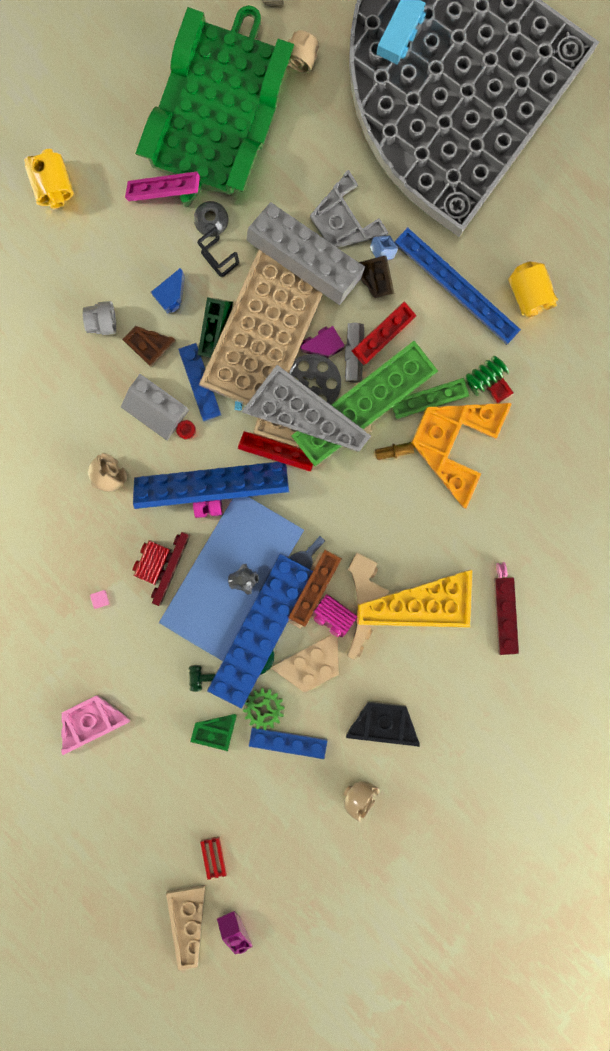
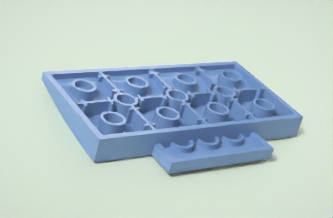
M250 497L233 498L159 623L223 661L279 554L289 557L304 529ZM242 564H247L249 569L258 574L259 581L252 588V594L247 595L244 591L231 589L229 586V574L238 571Z

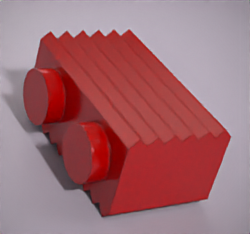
M148 540V543L144 542L140 550L142 557L140 561L136 560L132 571H135L133 576L156 585L159 575L166 564L167 556L172 549Z

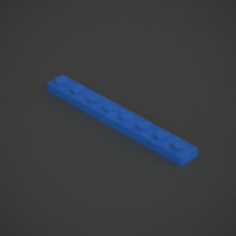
M408 227L394 242L396 246L506 345L521 330Z

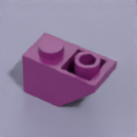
M333 326L322 328L318 331L319 335L314 338L311 336L306 338L300 346L302 353L317 354L328 359L345 348V344Z
M235 911L217 918L222 940L235 955L245 953L247 949L253 947L243 922Z

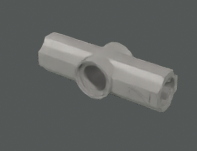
M348 323L347 344H345V382L357 383L362 381L363 364L351 351L364 339V324Z

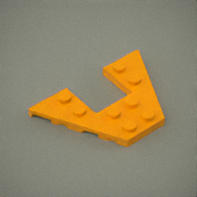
M512 403L427 407L411 443L464 509L469 504L481 473L447 458L460 427L463 424L491 438L497 439Z

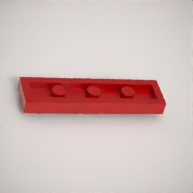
M404 301L351 350L352 353L363 365L367 364L417 315Z
M246 431L242 434L238 445L239 450L311 472L313 464L301 448Z

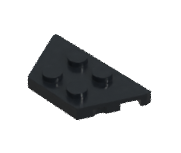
M367 701L346 733V738L420 747L406 705Z

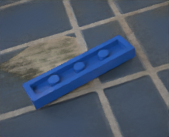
M197 343L179 348L178 350L203 421L222 416L214 392L199 385L206 369L202 357L198 355Z
M253 726L249 741V747L319 759L325 758L327 739L271 729H256Z

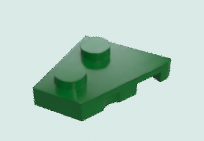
M232 714L195 723L190 742L228 751L237 715Z

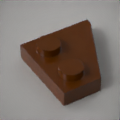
M135 326L122 339L150 367L176 342L173 337H167Z

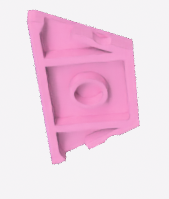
M99 695L62 712V755L129 723L130 719Z

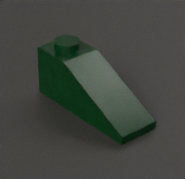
M207 297L198 355L211 358L232 311L233 301Z

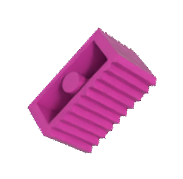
M328 594L323 597L312 614L317 624L330 628V633L336 637L345 636L357 619L356 614Z

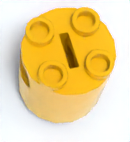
M45 149L39 155L28 156L24 159L25 169L38 205L59 208L65 205V201L73 197L74 192L61 154L53 153L52 149Z
M529 261L516 267L508 281L522 316L525 315L530 318L539 314L538 310L540 309L549 310L557 306L558 298L554 293L545 264Z

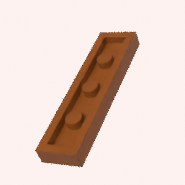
M324 550L289 615V619L306 627L342 558Z

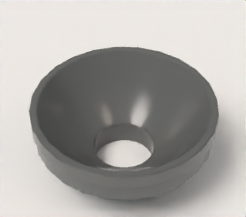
M207 201L198 206L194 213V224L201 234L205 235L213 227H216L220 235L227 228L228 214L221 204L215 201ZM213 211L216 217L214 220L208 221L205 219V213ZM212 233L209 237H214L215 233Z

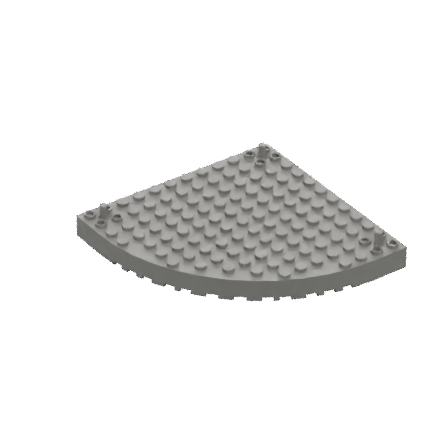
M357 0L350 35L349 72L356 114L364 136L379 164L406 197L434 220L460 237L591 57L599 41L542 0H421L426 3L424 9L426 16L422 24L418 23L416 27L418 30L413 42L409 41L407 45L409 47L405 58H401L397 65L377 55V47L400 0Z

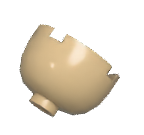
M102 453L90 463L88 475L94 488L111 492L120 488L127 481L126 471L124 468L120 469L117 466L119 462L114 457Z
M365 781L357 782L353 786L349 785L343 794L346 797L344 800L346 812L360 822V817L364 818L375 803L373 796L374 794L378 796L380 789Z

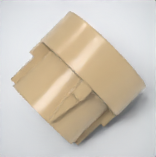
M294 31L292 38L288 40V42L294 44L288 66L299 72L309 73L317 58L316 54L320 47L318 46L319 42L312 34L306 31Z

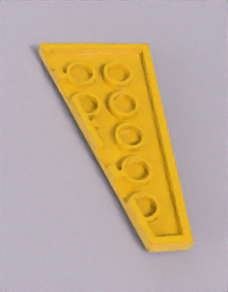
M472 570L463 571L358 604L357 624L470 627Z

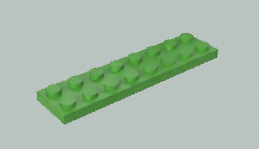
M414 340L331 404V406L364 430L435 375L438 370ZM298 431L291 435L315 467L342 447Z

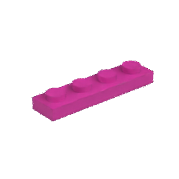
M198 172L130 180L127 182L125 198L129 202L198 193L200 175Z

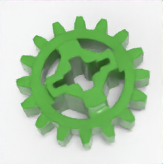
M262 687L259 693L255 689L254 696L249 694L248 699L250 701L245 702L247 707L243 708V712L248 713L245 716V720L251 719L249 725L257 724L256 729L263 726V729L266 730L267 725L274 728V722L280 723L278 717L284 716V713L280 712V710L285 709L284 705H280L283 699L276 698L278 692L271 694V688H269L268 692H265L264 687ZM264 696L263 700L259 702L254 701L256 698ZM271 699L275 702L277 709L272 707ZM263 704L267 705L268 709L265 711V713H262L261 708H259L262 707ZM251 709L256 712L257 719L253 716ZM268 716H272V717H273L272 719H270V720H268V721H264V718H266V717H268Z

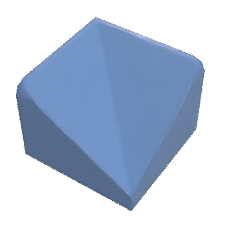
M390 235L374 237L370 245L375 258L387 255L388 260L394 259L398 250Z

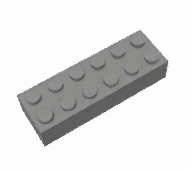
M272 202L267 205L248 227L246 241L338 305L343 302L362 277L365 266Z

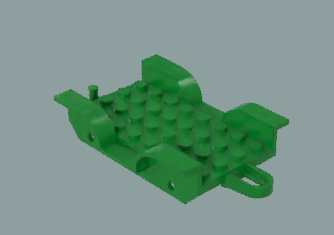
M247 5L238 10L231 31L207 23L204 12L187 7L174 44L170 65L171 73L159 107L156 106L151 111L135 154L149 159L152 168L167 175L198 172L200 175L198 193L181 195L180 200L184 207H189L202 189L232 195L235 190L243 192L256 154L259 149L263 148L275 114L279 90L294 49V44L277 39L276 45L273 46L256 40L261 26V14L254 6ZM247 16L254 19L249 37L239 34L243 20Z

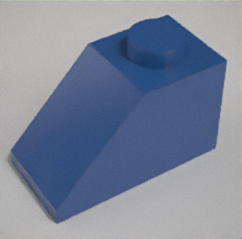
M181 268L151 291L152 296L167 314L178 310L182 303L185 275Z

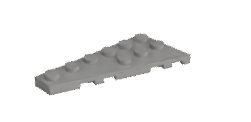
M276 365L241 411L242 413L360 452L371 437L370 434L278 365Z

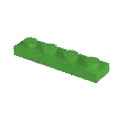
M464 378L408 395L393 406L392 409L395 419L398 420L423 412L427 407H438L467 398L469 393Z

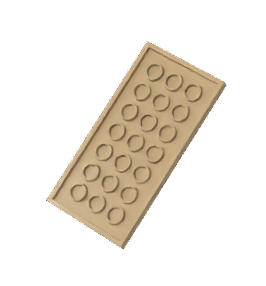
M258 250L199 385L247 405L276 365L290 373L323 293L261 250Z

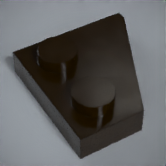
M387 255L359 262L365 266L360 280L369 288V292L374 298L395 294Z

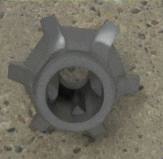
M242 564L238 571L228 576L230 588L244 591L247 595L252 594V588L259 581L257 572L249 569L247 564Z

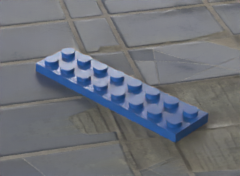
M281 462L134 477L133 506L134 509L286 493L289 492L287 466Z
M279 554L207 692L242 709L289 621L288 617L313 572L312 570Z

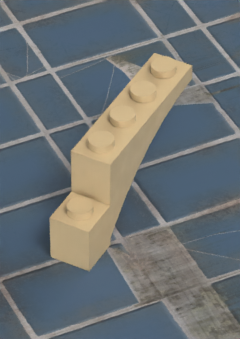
M355 553L347 570L351 571L357 603L361 604L388 595V590L369 581L370 577L374 578L378 571L377 563ZM356 623V630L347 657L355 660L356 656H361L364 650L362 644L365 639L369 640L373 632L370 629L372 625H359Z

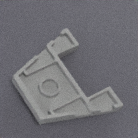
M349 170L344 173L341 180L335 184L327 197L321 201L310 215V219L322 238L337 248L372 240L374 237L388 235V231L380 218L362 228L342 196L358 187L356 180Z

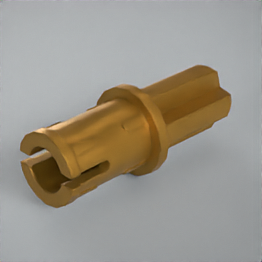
M411 442L398 445L392 444V446L375 450L377 460L391 457L396 459L397 456L414 453Z

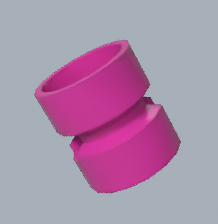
M222 500L193 503L195 518L207 517L208 514L211 516L223 515Z

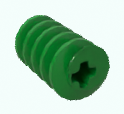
M492 356L491 361L486 360L484 362L485 366L481 364L478 366V370L473 369L472 374H466L467 384L476 396H478L477 389L482 392L485 391L483 385L491 387L490 380L496 384V376L503 379V371L509 375L507 366L498 357Z

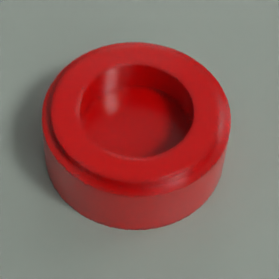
M183 420L177 425L176 432L180 438L188 440L194 437L196 427L191 421Z

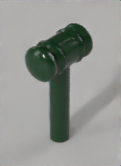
M200 665L189 666V690L192 692L201 691L202 682H212L215 674H201L202 667Z

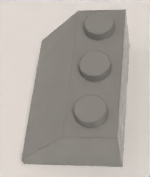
M141 374L138 375L128 389L121 405L122 409L167 441L176 430L179 422L189 412L185 405Z

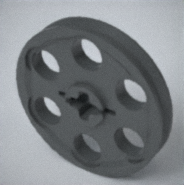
M306 354L295 359L289 374L296 377L299 382L315 394L324 395L327 398V403L333 404L341 388V376L336 365L325 356L317 354ZM301 361H306L309 364L307 371H301L298 368V364ZM320 362H325L328 365V370L320 372L317 369V365ZM306 379H316V384L322 389L318 388L317 386H312L310 388L309 382ZM327 380H336V388L329 389L326 386Z

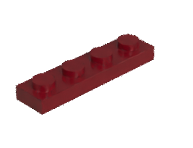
M181 532L180 535H176L173 545H175L173 553L169 552L166 563H168L167 568L161 571L158 578L161 581L159 587H155L152 592V604L162 605L190 534Z
M514 577L494 578L498 654H519Z

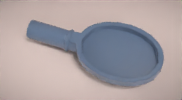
M319 536L307 551L296 552L289 559L311 569L313 563L311 556L315 554L325 540Z

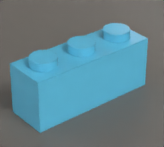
M400 0L378 44L377 55L397 65L401 58H405L409 49L407 45L409 41L413 42L418 31L416 27L418 23H423L426 12H424L425 2L421 0Z

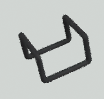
M213 227L197 243L202 249L201 254L220 277H224L239 264L238 253H232L220 264L214 259L208 249L218 242L220 237L217 228ZM212 233H215L216 238L208 245L204 246L201 243ZM235 257V263L221 273L218 268L223 267Z

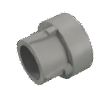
M112 301L98 302L94 306L83 307V323L87 333L116 334V317Z

